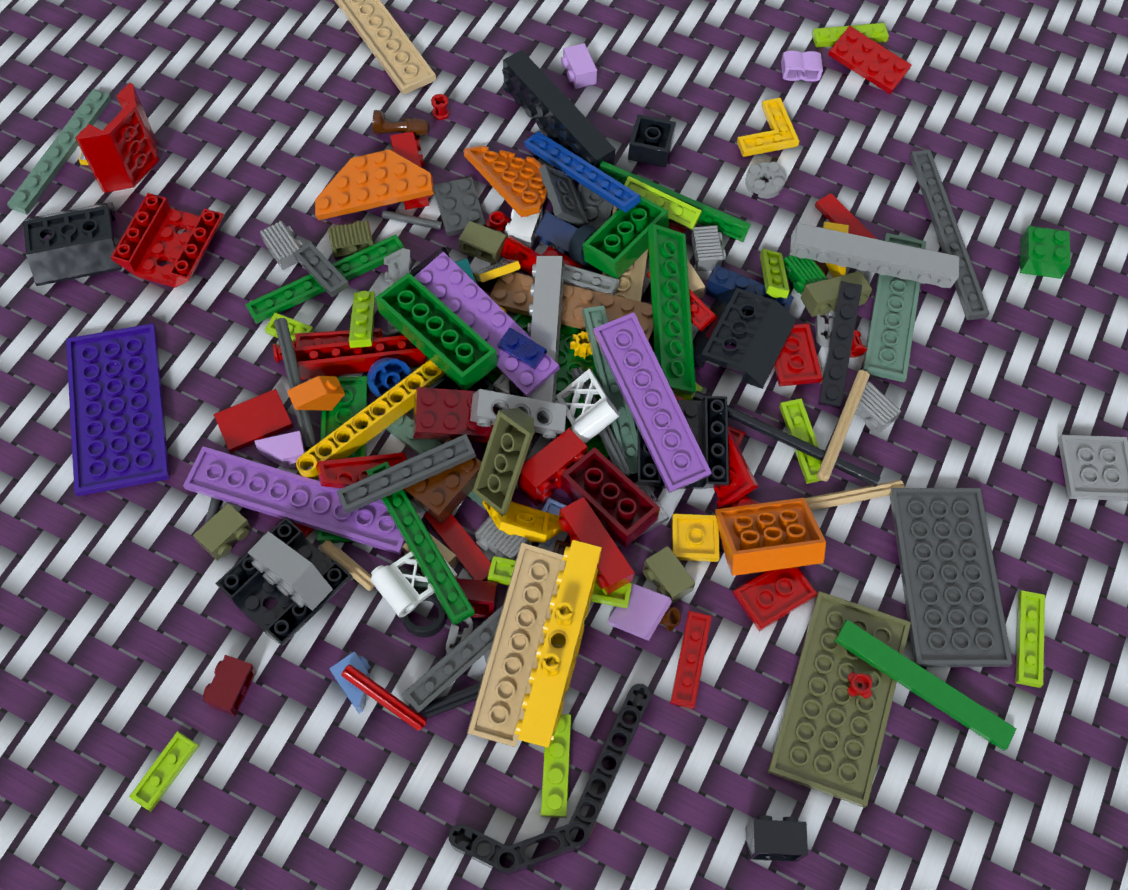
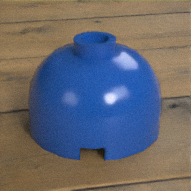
M384 357L377 360L370 367L367 374V383L372 393L379 398L412 372L405 362L393 357Z

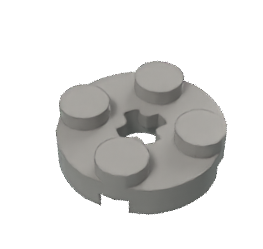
M761 162L750 165L745 179L748 191L758 194V197L764 199L774 198L779 195L786 182L785 174L776 162ZM762 178H766V179H768L769 181H768V183H766L765 180H761V179H762Z

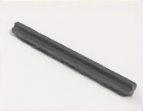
M279 318L274 321L291 389L302 384L287 320ZM296 410L304 446L306 448L313 447L317 442L309 410Z
M581 367L574 368L571 372L574 381L584 373ZM588 380L584 382L582 389H589L590 383ZM580 394L585 403L587 394ZM593 394L591 404H595L598 401L595 394ZM608 425L599 433L600 438L612 463L629 477L631 470L610 425Z

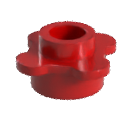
M500 211L492 212L489 220L486 221V227L502 232L504 231V226L509 223V218Z
M854 672L848 675L850 684L847 693L852 697L858 695L865 699L870 698L872 695L870 690L872 686L871 676Z

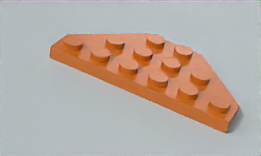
M482 145L464 149L465 158L521 217L540 213L548 197V192L541 180L542 176L539 168L542 165L535 158L527 156L526 159L515 157L516 153L503 150L497 153L489 151V147Z
M390 149L354 157L347 162L315 199V215L318 220H323L433 195V177L430 172Z

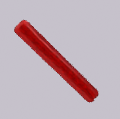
M351 664L347 665L342 671L341 676L414 729L419 731L426 724V718Z

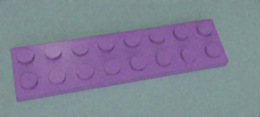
M444 252L414 276L496 350L497 368L527 398L560 369L559 365Z
M630 313L593 328V334L668 492L671 493L710 476L712 472L635 313Z

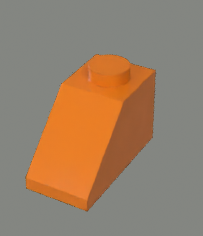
M317 376L289 389L287 392L295 410H333L345 395L336 376Z

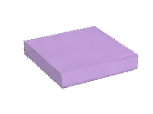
M632 583L628 608L616 607L607 622L613 627L649 641L672 600L668 596Z

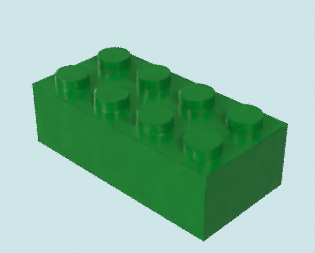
M640 195L641 202L626 213L618 209L582 244L585 261L612 278L618 279L649 248L648 226L656 224L669 228L668 210Z

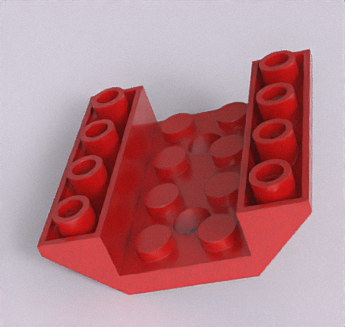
M129 83L117 95L122 110L103 130L88 124L75 137L101 190L105 193L134 188L159 162L156 137L132 83Z
M147 193L110 258L136 277L176 288L190 281L224 214L204 208L200 216L172 209L165 197ZM186 229V232L177 234L179 230ZM169 261L167 265L159 266L161 262Z

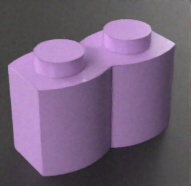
M799 51L784 52L781 60L783 79L788 81L802 79L809 82L820 80L823 72L821 53L815 51L803 53Z

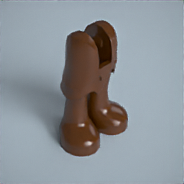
M374 110L373 134L414 132V135L425 136L429 133L430 125L426 120L403 118V122L387 121L383 111Z

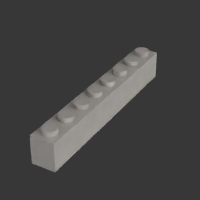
M797 223L791 235L790 255L798 258L898 277L922 284H932L942 288H951L959 278V256Z
M537 256L536 264L532 266V275L535 277V283L531 284V296H534L533 303L529 305V315L532 316V323H528V335L558 364L565 264L562 256ZM557 372L528 398L555 403ZM537 415V420L543 424V418Z

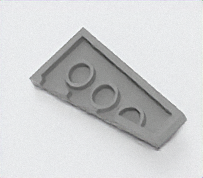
M402 248L384 257V265H388L385 281L389 282V287L409 273L412 262L409 249ZM388 321V332H389V335H390V336H399V335H402V333H401L400 331H398V330Z

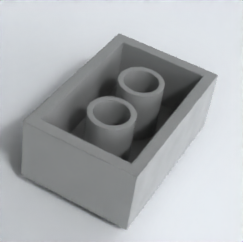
M269 531L248 551V554L254 559L252 565L261 573L265 572L262 576L271 585L278 584L276 587L285 596L292 595L291 599L301 608L305 605L313 611L333 590L310 561Z

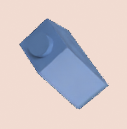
M353 652L329 669L360 714L363 712L367 694L343 678L341 673L347 665L351 664L371 678L367 671L371 667L363 656L358 658L356 653Z

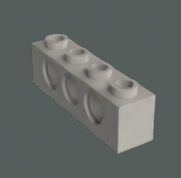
M479 389L473 394L470 421L477 422L478 426L490 427L494 425L497 415L493 412V407L499 410L519 408L534 418V434L540 433L545 438H556V436L565 432L567 405ZM537 415L543 418V424L537 420Z

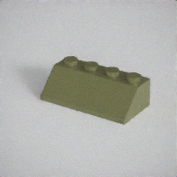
M519 408L498 410L473 488V492L502 515L507 514L534 434V418Z

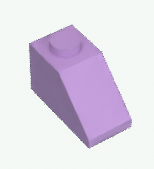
M300 431L255 440V445L260 455L285 469H297V459L306 452Z

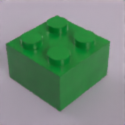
M1028 226L1020 239V273L1061 279L1071 265L1070 231Z

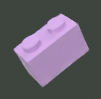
M585 43L563 48L561 64L563 68H566L568 80L573 83L574 88L578 89L596 84L597 69Z

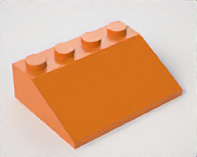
M805 498L715 509L725 558L732 576L824 563L826 540Z

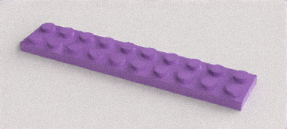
M204 446L183 485L186 490L280 519L286 517L291 522L401 555L403 545L405 544L403 537L381 499L346 514L337 494V491L342 488L321 486L320 481Z

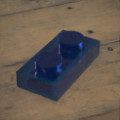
M511 327L497 344L499 349L534 370L547 354L546 348Z

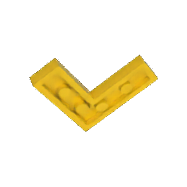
M781 98L762 101L761 107L771 131L741 136L737 139V144L743 157L798 147L799 139Z

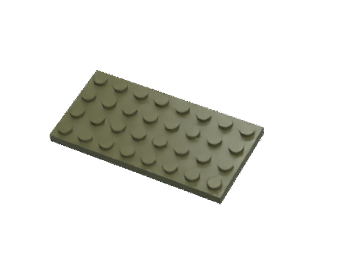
M819 591L816 596L767 773L865 808L868 805L897 682L837 644L834 640L843 623L849 620L903 655L911 622ZM854 672L871 676L872 686L870 690L872 695L870 698L865 699L858 695L852 697L847 693L850 684L848 675Z

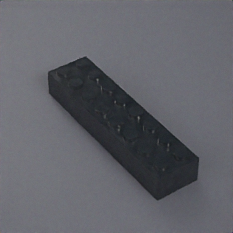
M523 50L503 59L504 90L506 93H510L517 105L522 106L528 117L533 118L539 129L544 130L550 139L598 169L602 161L614 166L616 149Z

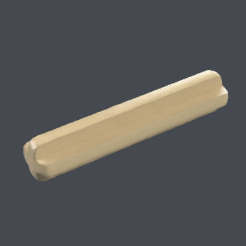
M325 541L321 545L322 552L333 561L339 563L364 588L370 591L375 587L370 581L372 576L333 542Z

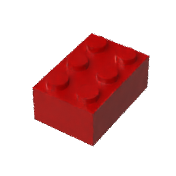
M568 428L523 464L518 478V488L535 506L541 502H547L554 491L558 488L562 489L561 474L587 454L588 446Z

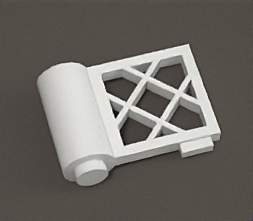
M590 369L556 395L557 400L555 403L567 405L566 416L572 425L571 429L585 444L620 417V413L609 400L593 371ZM590 378L589 389H582L584 382ZM571 393H574L572 403H566L564 399ZM580 394H587L585 403H578ZM593 394H600L601 399L595 404H591ZM576 408H583L582 414L575 419Z
M411 552L390 566L380 565L376 567L371 573L370 581L399 617L409 614L420 602L434 593L430 584H428V589L420 595L414 589L415 581H428L426 577L416 576L418 563L413 559L414 556ZM446 561V563H447V565L449 566L451 572L453 573L454 577L456 578V577H457V573L453 570V568H452V567L448 564V562ZM404 564L414 565L413 575L402 574L398 568Z

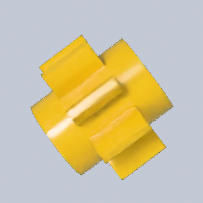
M583 330L578 335L573 334V341L570 342V349H575L574 356L578 355L585 359L588 355H592L587 332Z

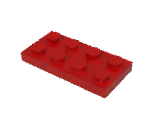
M851 26L846 29L828 53L830 57L890 95L912 66Z

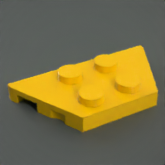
M484 500L482 502L497 528L508 535H518L532 542L545 543L562 532L558 524V515L510 502L507 514L502 515Z

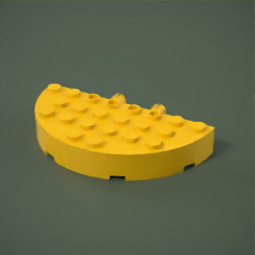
M572 540L571 547L566 546L563 555V561L566 562L564 571L559 570L556 581L557 595H552L549 607L551 609V619L546 618L543 628L544 644L539 643L536 653L538 667L537 669L532 668L529 679L531 693L525 694L522 704L525 715L523 720L518 719L515 734L519 735L518 740L546 748L551 746L564 707L565 694L569 689L584 632V621L588 616L596 582L597 564L600 562L602 547Z

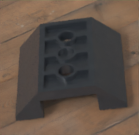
M113 202L30 217L23 221L26 257L36 286L122 270V266L110 258L116 248L112 221L116 220ZM89 226H95L92 230L86 231ZM52 234L50 238L43 239L45 235Z
M739 288L719 293L710 308L717 318L702 332L698 330L693 339L694 365L703 368L706 361H710L742 373V382L763 389L796 324V319L776 300ZM747 310L754 312L750 316H746L743 314V312ZM729 343L736 345L734 349L725 348Z
M705 396L702 401L677 400L712 472L710 476L680 489H707L728 486L727 397ZM637 427V483L655 488H666Z
M286 517L270 533L310 561L333 589L313 611L305 605L302 608L291 599L292 595L285 596L276 587L278 584L271 585L262 576L265 572L261 573L252 565L254 559L248 553L215 583L251 621L281 646H284L352 578V575L339 563L330 561L305 538L303 532ZM275 599L277 601L275 608L271 610L265 609V603L268 600Z

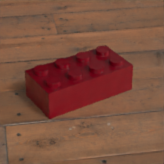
M417 387L413 418L414 439L447 440L450 437L453 440L466 434L470 442L488 443L494 425L482 427L478 426L477 422L470 421L472 397L476 391ZM493 407V412L497 415L499 409Z
M595 447L561 474V488L575 501L584 497L606 531L624 548L658 520L660 507Z

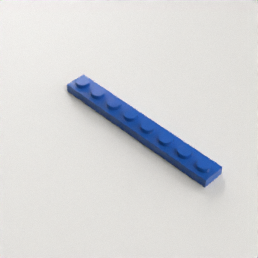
M539 131L524 141L526 149L626 213L641 202L639 194Z

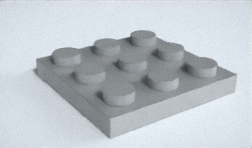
M1061 435L1058 438L1068 499L1128 501L1127 437Z

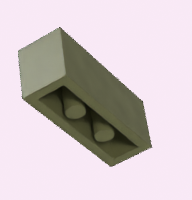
M861 271L805 285L800 299L811 317L818 314L826 315L831 310L835 311L841 281L862 285L859 306L865 304L872 288Z

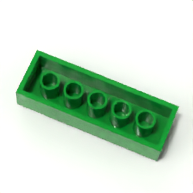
M407 273L375 297L379 313L462 390L467 391L497 367L496 350L410 273Z

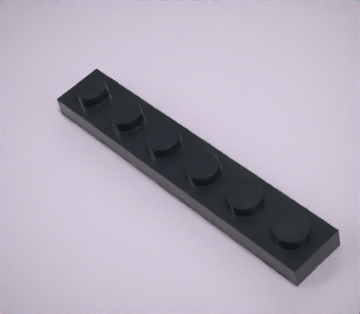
M844 281L840 282L818 401L819 405L834 408L841 407L862 285Z

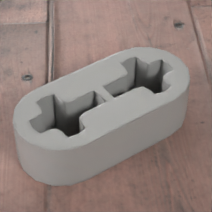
M833 310L826 315L818 314L816 316V342L823 347L829 346L834 318ZM823 316H827V324H825V319L823 318ZM824 331H827L829 339H825Z
M470 617L463 620L469 628H464L462 635H459L460 630L457 626L461 625L462 621L454 626L451 624L446 643V653L452 650L451 647L456 646L457 640L461 642L474 630L473 621Z

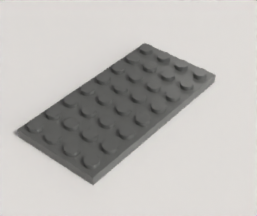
M891 488L889 495L907 618L911 622L909 632L914 663L920 667H1010L1013 663L981 488Z

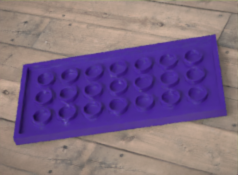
M154 323L66 338L74 493L78 497L170 479L157 333Z

